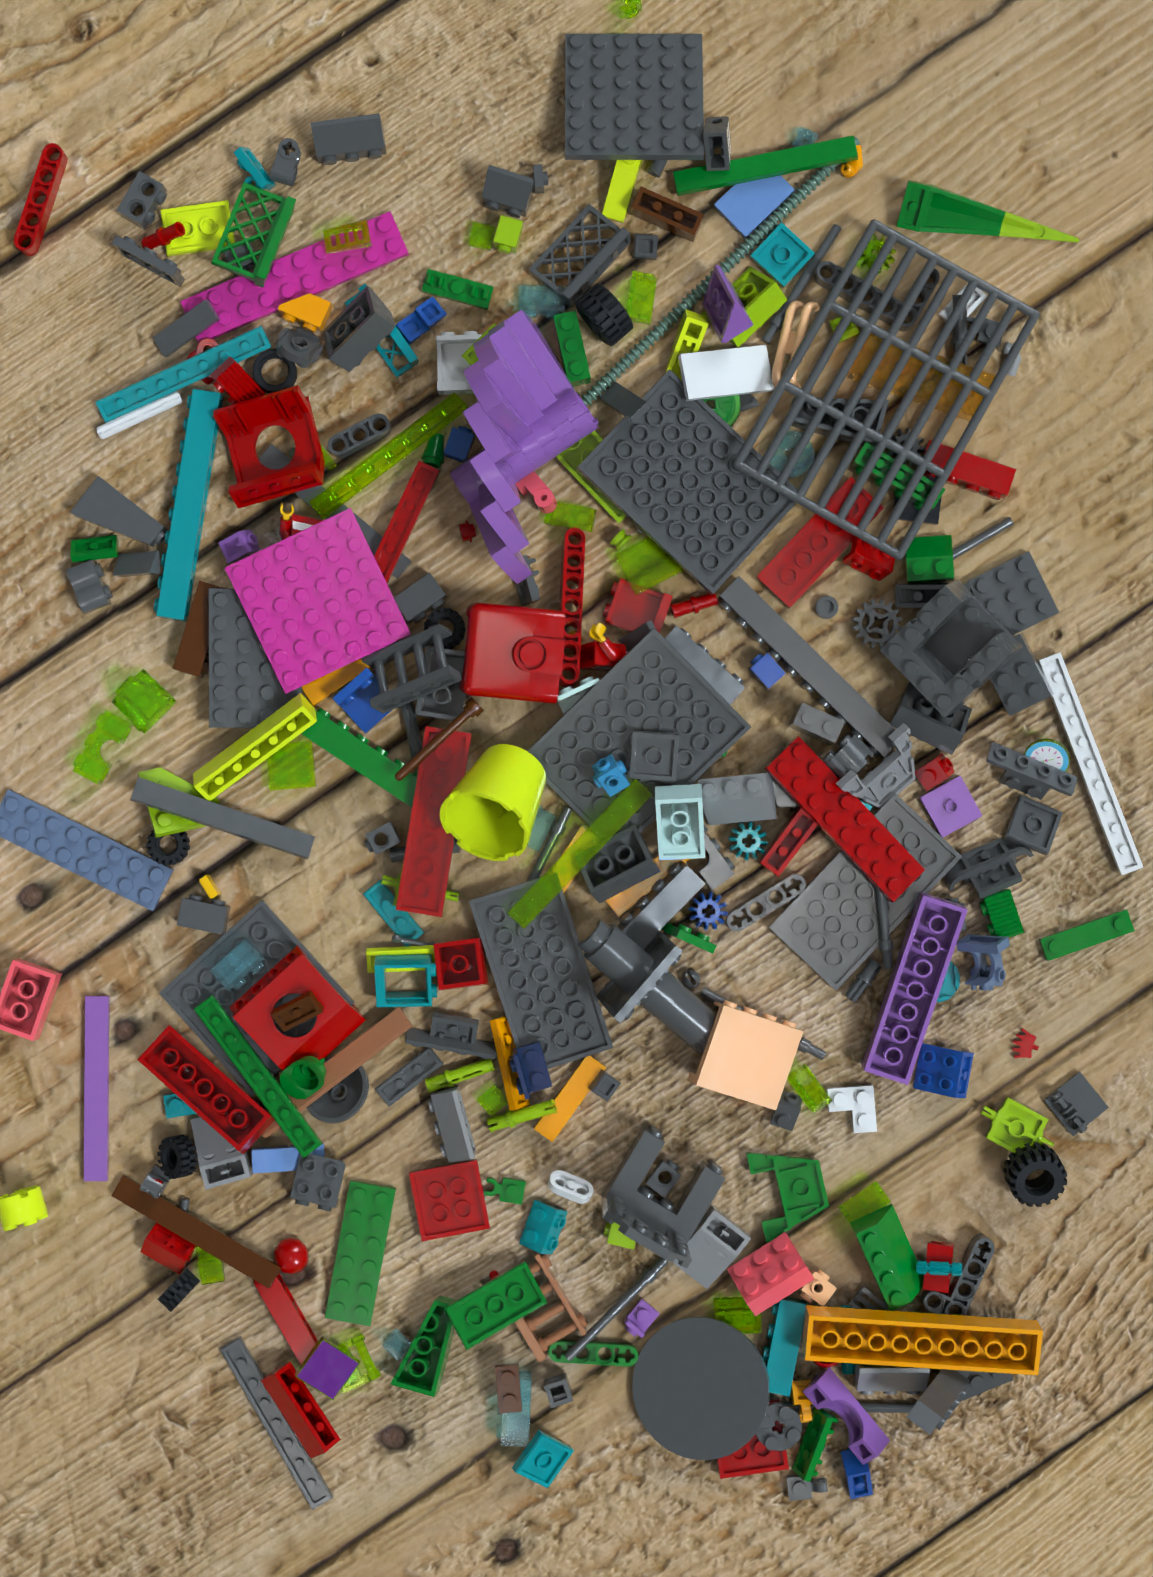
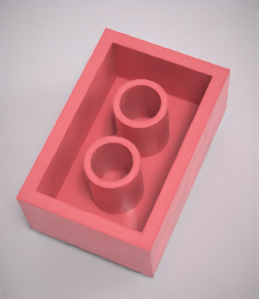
M20 958L12 960L0 994V1030L31 1041L39 1039L62 973Z
M786 1232L727 1268L746 1304L755 1316L814 1280L813 1275Z

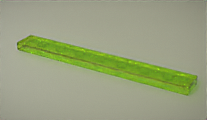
M453 392L309 502L312 508L322 519L326 518L463 414V411L468 409L466 403Z
M634 779L507 913L525 929L652 794L639 781Z

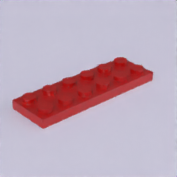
M850 477L829 499L825 508L837 515L856 481ZM862 488L845 520L856 526L873 499L864 488ZM881 504L871 521L884 509ZM815 514L756 578L790 608L853 542L854 535Z

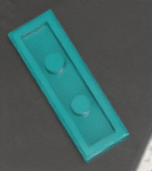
M379 880L363 893L396 935H400L401 938L416 940L425 933L408 912L396 910V907L392 906L395 895L386 885L381 884L382 880Z

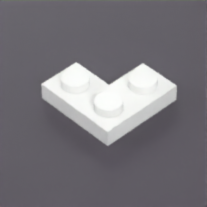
M872 1084L827 1088L829 1112L851 1110L853 1133L877 1132L874 1087Z

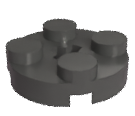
M297 327L296 331H289V328H285L278 335L276 354L296 363L299 367L308 368L310 364L320 359L323 345L319 344L320 339L309 330Z
M781 1402L769 1403L767 1414L756 1435L759 1441L769 1450H787L800 1440L802 1430L800 1417L797 1411L789 1405ZM775 1421L785 1424L781 1432L772 1430V1427L775 1426Z

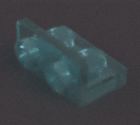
M519 285L518 312L523 310L530 318H536L537 315H546V318L553 319V315L564 313L563 299L547 286ZM557 286L561 290L565 288V286Z

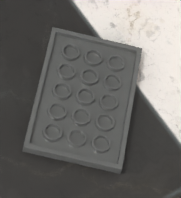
M209 588V728H254L298 694H302V686L285 694L235 589Z

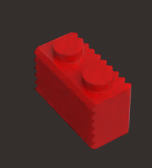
M231 356L210 374L215 380L212 383L221 394L225 391L230 396L227 400L231 405L265 394Z

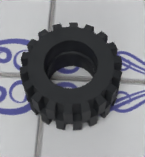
M598 283L575 301L577 311L588 327L602 342L609 346L616 344L633 329L632 320L622 304L606 287Z
M1034 1142L1033 1145L1026 1143L1023 1148H1020V1146L1015 1148L1016 1152H1011L1008 1155L1009 1160H1005L1004 1165L1006 1168L1003 1169L1004 1178L1015 1199H1018L1021 1204L1026 1203L1029 1207H1032L1033 1204L1036 1207H1042L1043 1203H1046V1205L1051 1204L1050 1201L1052 1199L1056 1201L1059 1198L1058 1194H1063L1065 1190L1063 1186L1067 1185V1172L1055 1150L1049 1148L1044 1143L1040 1146L1039 1142ZM1040 1169L1044 1170L1038 1178L1026 1180L1031 1172Z

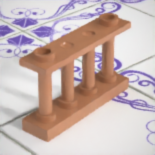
M535 1252L537 1261L528 1266L532 1275L543 1269L549 1279L548 1282L539 1287L541 1292L545 1295L555 1289L561 1301L532 1319L530 1317L526 1319L524 1316L517 1320L515 1324L538 1362H541L547 1358L546 1350H548V1346L576 1329H579L582 1336L587 1334L586 1326L588 1323L582 1313L577 1314L551 1271L550 1266H552V1263L548 1256ZM567 1309L573 1321L547 1337H540L538 1339L534 1332L536 1327Z

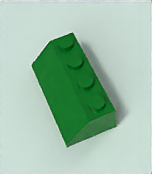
M892 1203L850 1222L889 1310L893 1311L912 1302L923 1288L924 1275L916 1272L917 1259Z

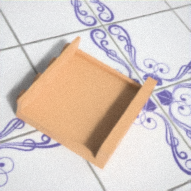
M724 1000L722 1004L714 1001V1005L719 1007L697 1073L690 1072L687 1080L697 1086L776 1110L803 1031L797 1029V1024L784 1019L783 1023L776 1021L777 1017L764 1013L762 1017L756 1015L757 1010L744 1006L743 1010L736 1008V1003Z

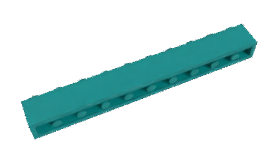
M193 389L192 395H189L187 399V408L190 410L189 416L185 417L183 430L186 431L185 440H181L180 443L182 459L181 463L178 462L176 467V476H179L178 484L174 485L172 498L175 499L174 508H170L169 511L171 527L170 530L166 531L165 544H168L167 552L163 553L161 566L164 567L163 576L160 575L158 579L160 595L159 598L155 599L154 612H157L156 616L160 618L183 622L188 620L219 425L213 417V412L216 409L222 408L224 397L221 393Z

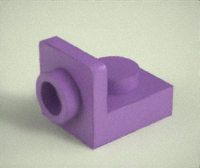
M251 530L238 531L218 542L227 563H233L249 553L260 550L257 537Z
M641 1298L624 1318L625 1329L634 1337L638 1334L642 1338L645 1335V1331L660 1313Z

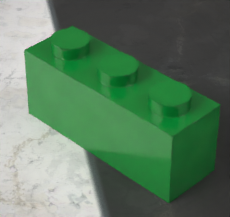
M576 310L553 315L566 376L573 387L591 383Z

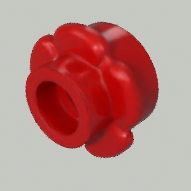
M465 520V523L459 524L462 541H470L471 543L472 538L476 537L473 523L469 524Z

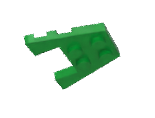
M746 1153L751 1175L775 1170L784 1216L761 1221L766 1243L829 1206L818 1159Z

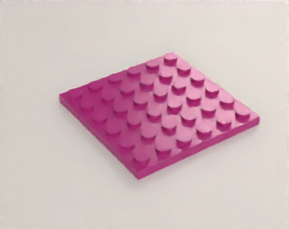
M351 508L225 567L228 577L285 694L411 635Z

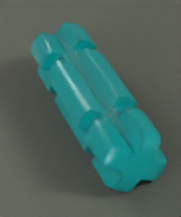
M919 1260L916 1263V1272L918 1274H926L927 1272L930 1275L948 1276L952 1274V1276H961L962 1264L956 1262L949 1264V1262L938 1261L927 1263V1261Z

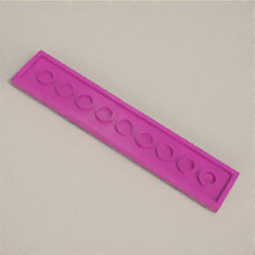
M391 211L275 260L263 288L255 285V281L238 276L180 302L185 313H187L205 299L209 300L220 318L218 322L196 337L199 343L205 338H218L276 313L280 304L309 293L313 295L320 294L406 257L409 253Z

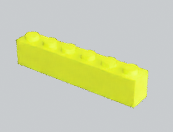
M301 693L194 772V788L206 800L211 801L316 723L315 708Z

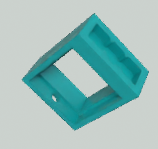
M431 954L376 955L374 964L376 1007L432 1006L433 998H437V984H432V977H436V963H432ZM386 968H425L426 991L387 992Z

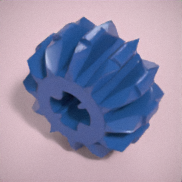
M709 891L708 899H705L704 894L701 892L699 893L701 902L695 898L692 899V902L697 904V907L689 906L688 910L696 911V914L691 915L689 918L690 920L699 918L695 923L696 927H699L704 922L703 930L707 931L708 925L711 923L712 928L715 930L717 925L714 921L717 920L720 924L724 923V920L719 918V915H728V912L720 911V908L727 906L726 902L717 904L721 899L720 895H717L712 900L713 892ZM710 904L712 905L711 909H714V914H710L706 918L704 917L705 913H702V908H707V905Z

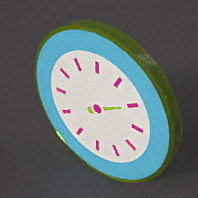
M1036 740L1024 752V755L1066 772L1069 768V752L1063 744L1056 740Z

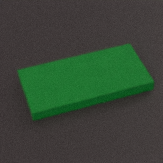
M524 1261L444 1307V1310L465 1350H468L545 1305L547 1301L527 1263Z

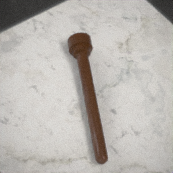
M471 697L465 702L464 711L396 772L395 779L397 781L403 780L464 722L475 715L478 717L484 711L483 708Z

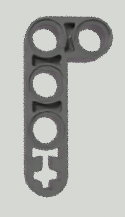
M977 1234L972 1238L961 1261L962 1275L954 1277L948 1293L930 1290L922 1292L921 1301L927 1310L934 1314H949V1307L956 1304L959 1305V1311L956 1314L949 1315H966L995 1251L994 1243L989 1237L984 1234ZM979 1243H985L987 1245V1248L980 1249L978 1245ZM974 1253H975L977 1256L980 1255V1256L982 1257V1260H980L978 1257L974 1256ZM977 1262L978 1269L975 1272H968L969 1264ZM967 1283L969 1285L967 1292L958 1293V1287L961 1284ZM937 1295L938 1301L935 1304H927L929 1296Z

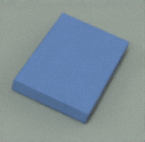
M781 175L736 184L714 204V208L746 239L763 220H766L787 197L794 193L795 189Z

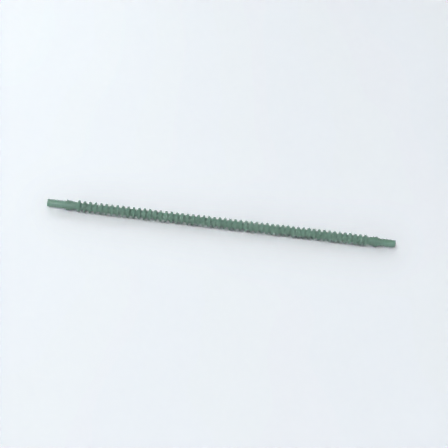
M854 137L855 144L859 145L860 141ZM839 164L820 167V170H815V175H810L811 179H806V184H801V189L797 188L796 193L791 194V198L787 197V202H782V207L778 206L777 212H772L773 216H768L767 221L763 220V225H758V230L754 229V234L748 235L749 239H744L743 244L739 243V248H734V253H729V258L725 257V262H720L723 272L730 273V268H735V263L739 264V259H744V254L748 255L750 249L754 250V245H759L758 241H763V236L769 235L768 231L772 232L773 227L778 226V222H783L782 218H787V213H792V208L796 209L797 204L802 203V199L806 200V195H811V190L815 191L816 185L820 186V181H825L826 176L830 177V172H835V167ZM713 271L710 272V276L706 275L705 281L701 280V285H696L697 289H692V293L686 295V299L682 298V303H677V308H672L673 312L667 313L668 317L664 316L662 322L658 321V326L654 325V330H649V335H644V340L640 339L638 345L634 344L635 348H630V353H625V358H620V363L616 362L614 368L610 367L611 371H606V376H601V381H596V386L592 385V389L587 390L586 395L582 394V400L586 406H591L593 400L597 401L596 397L602 396L601 392H606V387H611L610 383H615L616 378H620V374L626 372V368L630 369V364H635L634 360L640 359L639 355H644L645 350L649 351V346H654V341H659L658 337H663V332L669 331L668 327L673 328V323H678V318L682 319L685 309H692V304L697 305V300H702L701 296L706 294Z

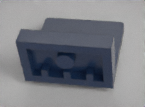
M540 1041L514 1048L513 1055L510 1056L509 1060L513 1073L518 1072L519 1077L516 1078L519 1095L524 1094L525 1100L530 1099V1093L552 1087Z

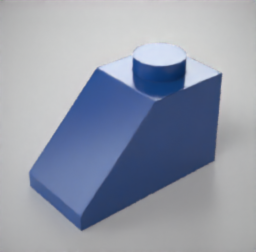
M850 1448L846 1451H841L850 1499L873 1495L868 1462L863 1465Z

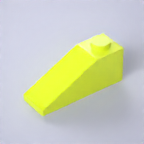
M617 160L602 212L608 219L624 223L643 160Z
M685 309L665 373L670 369L682 380L678 356L699 351L709 324L707 316Z

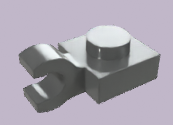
M797 1474L786 1475L789 1501L812 1499V1492H828L826 1478L815 1479L809 1482L803 1481Z

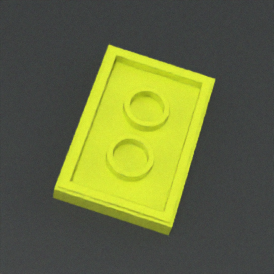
M225 200L161 210L164 228L175 224V222L182 223L185 228L184 236L172 240L166 246L167 256L216 250L231 214L229 201ZM231 232L227 237L230 243L233 244L235 243L234 232Z

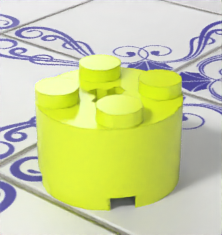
M40 1185L19 1189L12 1194L0 1196V1222L4 1231L15 1229L20 1224L29 1226L37 1223V1220L48 1217Z

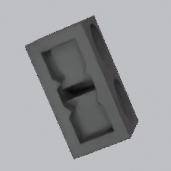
M139 171L116 211L122 218L145 230L147 225L153 223L157 207L165 202L167 189L159 181ZM147 188H155L152 195H144ZM138 207H142V214L139 216H134V210Z

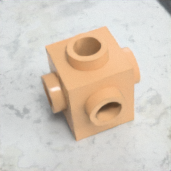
M810 1269L814 1280L799 1289L802 1292L800 1296L810 1304L814 1301L818 1305L824 1306L837 1288L828 1282L830 1277L819 1269L816 1272Z

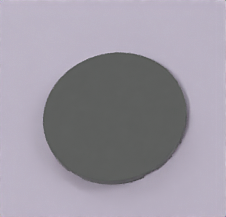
M688 1317L674 1321L661 1328L647 1341L635 1364L632 1390L639 1418L649 1434L660 1445L679 1456L693 1460H713L728 1456L742 1448L755 1436L767 1414L770 1400L769 1376L764 1360L756 1346L744 1333L724 1321L710 1317Z

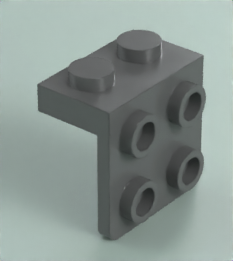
M309 1154L305 1158L300 1155L290 1198L296 1199L295 1204L309 1206V1202L318 1204L317 1209L331 1212L332 1207H338V1196L346 1164L340 1160Z

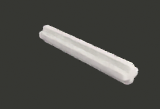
M172 392L97 427V433L101 439H105L181 404L182 398L179 392Z

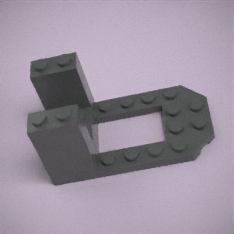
M643 1125L601 1196L603 1219L610 1224L615 1222L620 1225L618 1230L655 1254L672 1263L677 1259L680 1266L687 1268L692 1261L687 1243L722 1186L725 1176L721 1169L722 1167L711 1160L708 1163L702 1161L675 1208L673 1206L674 1203L663 1196L659 1199L654 1196V1191L643 1184L639 1187L665 1144L661 1130L652 1125L649 1128Z

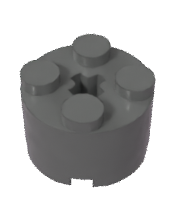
M846 734L838 744L840 748L836 752L833 750L828 752L822 761L841 779L850 770L857 774L868 762L866 756L869 754L872 757L875 753L855 734L852 736Z

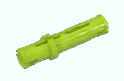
M491 1058L483 1059L451 1071L449 1069L444 1070L442 1074L425 1079V1083L429 1093H432L448 1086L451 1088L456 1083L495 1071Z
M550 1099L515 1111L507 1110L505 1114L487 1118V1124L491 1125L489 1130L492 1133L509 1126L514 1128L516 1124L557 1113V1107L553 1105L555 1101Z

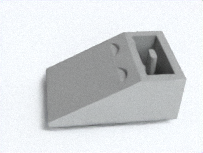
M201 1117L191 1119L199 1168L206 1190L245 1179L254 1174L248 1150L244 1155L241 1154Z
M712 1206L700 1221L687 1243L692 1259L687 1268L680 1266L677 1259L673 1263L704 1288L708 1289L736 1259L751 1237L749 1233Z

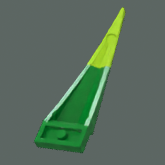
M912 180L907 182L896 227L917 232L1005 236L1066 242L1080 241L1077 237L935 185Z

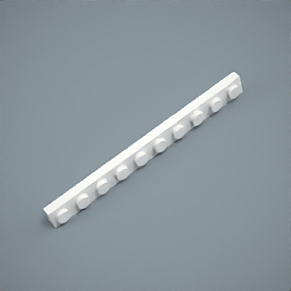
M1061 652L1041 659L1037 662L1054 693L1051 696L1119 875H1125L1143 868Z

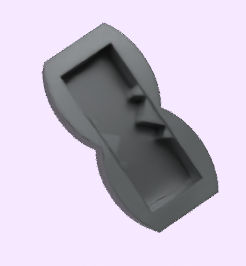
M90 560L66 569L83 613L87 614L111 604L110 598H113L110 587L103 583L102 577L105 574L100 563L96 564L95 561Z

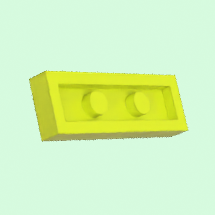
M434 946L366 948L368 973H375L376 955L431 954L432 963H436ZM386 968V972L425 970V968Z

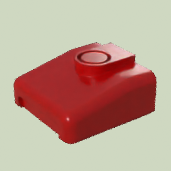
M480 602L471 603L466 610L468 624L463 677L459 684L461 692L469 696L556 704L560 675H562L565 611Z

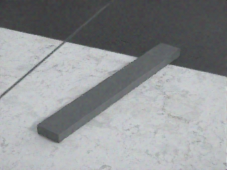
M273 444L259 458L260 462L270 469L283 468L291 461ZM322 485L295 492L297 496L325 519L349 509ZM354 513L373 555H375L383 537ZM403 553L392 574L396 579L412 563Z
M140 777L136 781L130 801L304 859H308L315 836Z
M240 1336L221 1347V1353L312 1510L332 1499L333 1495L312 1458L309 1457L260 1381L264 1378V1375L242 1337Z

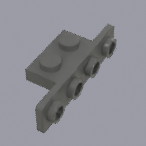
M995 742L991 744L986 761L1005 769L999 783L1042 800L1050 788L1068 796H1072L1074 793L1077 776Z
M434 1012L431 1031L410 1028L407 1030L405 1043L415 1047L423 1046L434 1048L438 1051L446 1050L460 1055L469 1054L483 1059H496L497 1055L494 1042L476 1039L479 1020Z

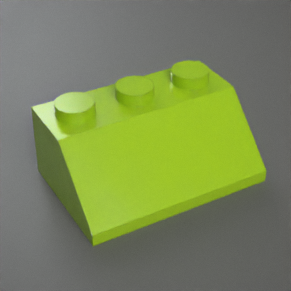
M751 266L732 284L753 323V326L729 340L736 347L746 342L787 301L776 281ZM704 310L701 314L707 316L708 322L712 325L706 311Z

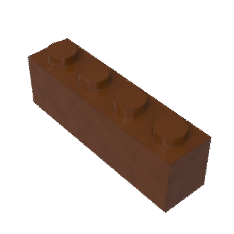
M199 581L173 669L200 678H203L204 674L209 672L208 589H226Z

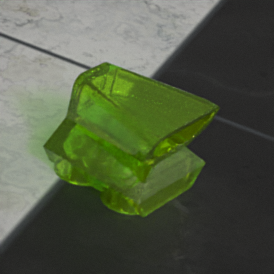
M144 669L135 676H129L116 689V696L112 700V703L132 721L135 728L144 734L151 730L176 703V700Z

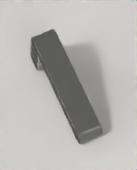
M823 261L818 265L814 279L819 286L831 291L843 268L833 262ZM936 268L930 274L933 283H925L919 294L922 303H914L908 313L911 322L908 324L903 323L899 331L905 332L910 330L918 319L939 282L940 274ZM823 269L830 271L831 277L823 278L820 275V271ZM852 273L847 280L851 284V288L848 290L842 289L839 297L851 303L863 282V279ZM871 285L867 292L870 294L871 300H862L858 308L871 314L884 291ZM891 296L887 303L891 307V311L882 312L879 320L891 326L904 301L901 302Z

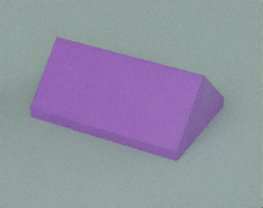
M715 265L702 305L721 343H726L753 326V323L733 285L721 267Z

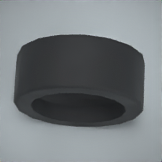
M269 349L256 357L252 374L257 385L263 391L270 394L293 387L297 380L298 370L294 362L278 356L276 349ZM280 359L287 364L288 376L283 383L271 385L263 379L262 368L268 360Z

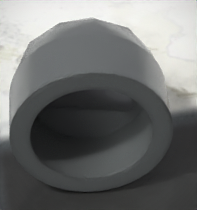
M687 970L682 975V982L687 988H695L700 984V975L695 970ZM688 974H690L696 981L694 985L686 977Z

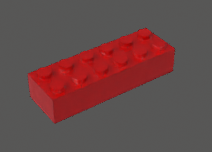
M170 1025L137 1059L243 1155L275 1120Z

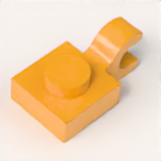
M811 1380L792 1381V1406H799L801 1423L812 1421L810 1405L813 1404L802 1392Z

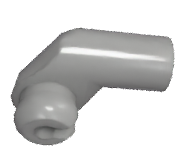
M1006 342L1003 347V353L1008 355L1013 344ZM1020 352L1007 375L1015 377L1021 362Z

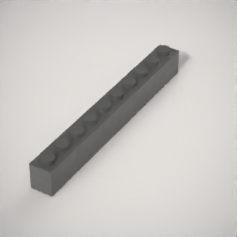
M738 576L719 596L721 600L720 606L728 613L732 611L737 616L735 620L744 629L748 627L754 633L752 637L760 645L765 643L770 648L769 654L777 661L781 659L787 665L785 667L786 671L793 677L797 675L803 681L801 685L809 693L814 692L820 698L817 701L825 709L830 707L836 713L834 717L845 721L844 725L847 724L852 729L850 733L863 740L875 753L873 755L875 758L878 756L884 758L894 748L888 736L895 729Z

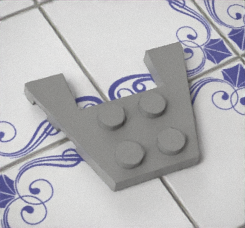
M903 723L888 736L896 750L891 755L886 756L882 763L873 771L868 772L863 780H860L857 774L850 770L836 785L841 790L847 791L855 797H860L878 808H881L894 793L898 795L916 779L914 758L910 753L912 749V742L909 740L910 728Z

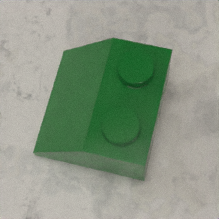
M952 535L915 537L906 552L908 584L954 581Z

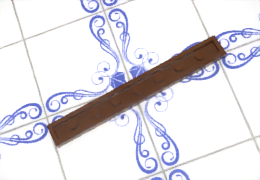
M125 1175L122 1176L111 1195L112 1197L258 1283L271 1288L282 1267L163 1197L153 1198L147 1192L139 1190L141 1184Z

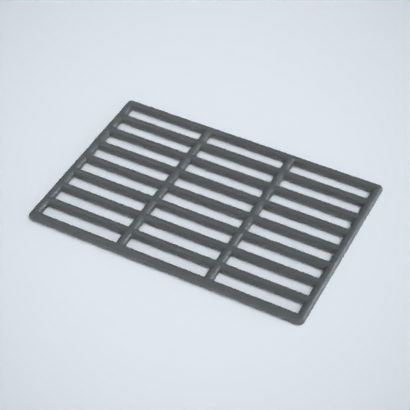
M871 220L736 456L733 467L897 560L903 559L1039 319L1040 312L878 220ZM875 231H878L888 238L848 308H845L835 301ZM895 242L908 249L868 320L855 313ZM917 253L928 261L889 330L886 331L875 324ZM938 265L947 270L948 273L907 343L896 337V334L934 267ZM958 276L968 282L932 348L926 354L917 349L916 346L955 277ZM977 287L988 293V296L949 365H946L936 358ZM998 299L1009 306L970 375L967 377L956 371L994 302ZM831 310L840 315L842 319L801 389L790 383V380ZM1018 310L1029 316L991 385L987 388L976 381L1015 312ZM852 322L863 329L823 399L820 400L811 395L810 392L849 323ZM872 333L882 339V342L843 411H840L830 404L867 338ZM890 345H893L903 352L864 421L861 423L850 417L888 348ZM912 356L923 362L885 431L881 434L870 427L909 358ZM932 367L943 375L902 446L891 440V437ZM953 379L962 384L963 387L927 451L921 457L912 452L911 449L947 385ZM973 390L983 396V399L944 468H941L931 461L969 393ZM787 391L797 398L755 469L744 463L783 392ZM804 402L817 409L777 480H774L764 473ZM826 413L837 419L797 492L785 486V483ZM847 425L856 430L857 433L818 502L815 503L804 496L842 429ZM867 436L876 441L877 445L836 515L827 510L825 506L863 439ZM888 448L898 455L856 526L845 520L884 449ZM905 459L918 466L878 537H875L865 530ZM927 470L938 478L901 544L896 549L887 544L886 540Z

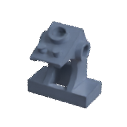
M968 934L957 942L958 951L971 953L975 960V966L970 971L971 978L965 982V985H971V990H977V986H979V990L987 991L993 990V986L1003 985L1006 972L1003 969L1001 952L1010 946L1009 937ZM985 954L989 956L991 965H987Z

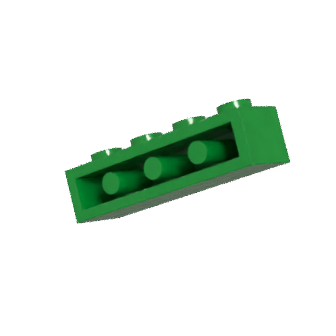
M865 442L851 465L855 468L854 472L860 475L875 448ZM884 452L869 476L875 480L874 484L878 487L895 460ZM904 464L889 488L894 491L893 495L898 499L915 472ZM922 476L909 499L915 503L913 507L917 510H920L934 485L933 481ZM942 488L940 494L938 495L936 501L934 502L929 512H931L935 508L936 504L938 503L939 499L945 491L944 488Z

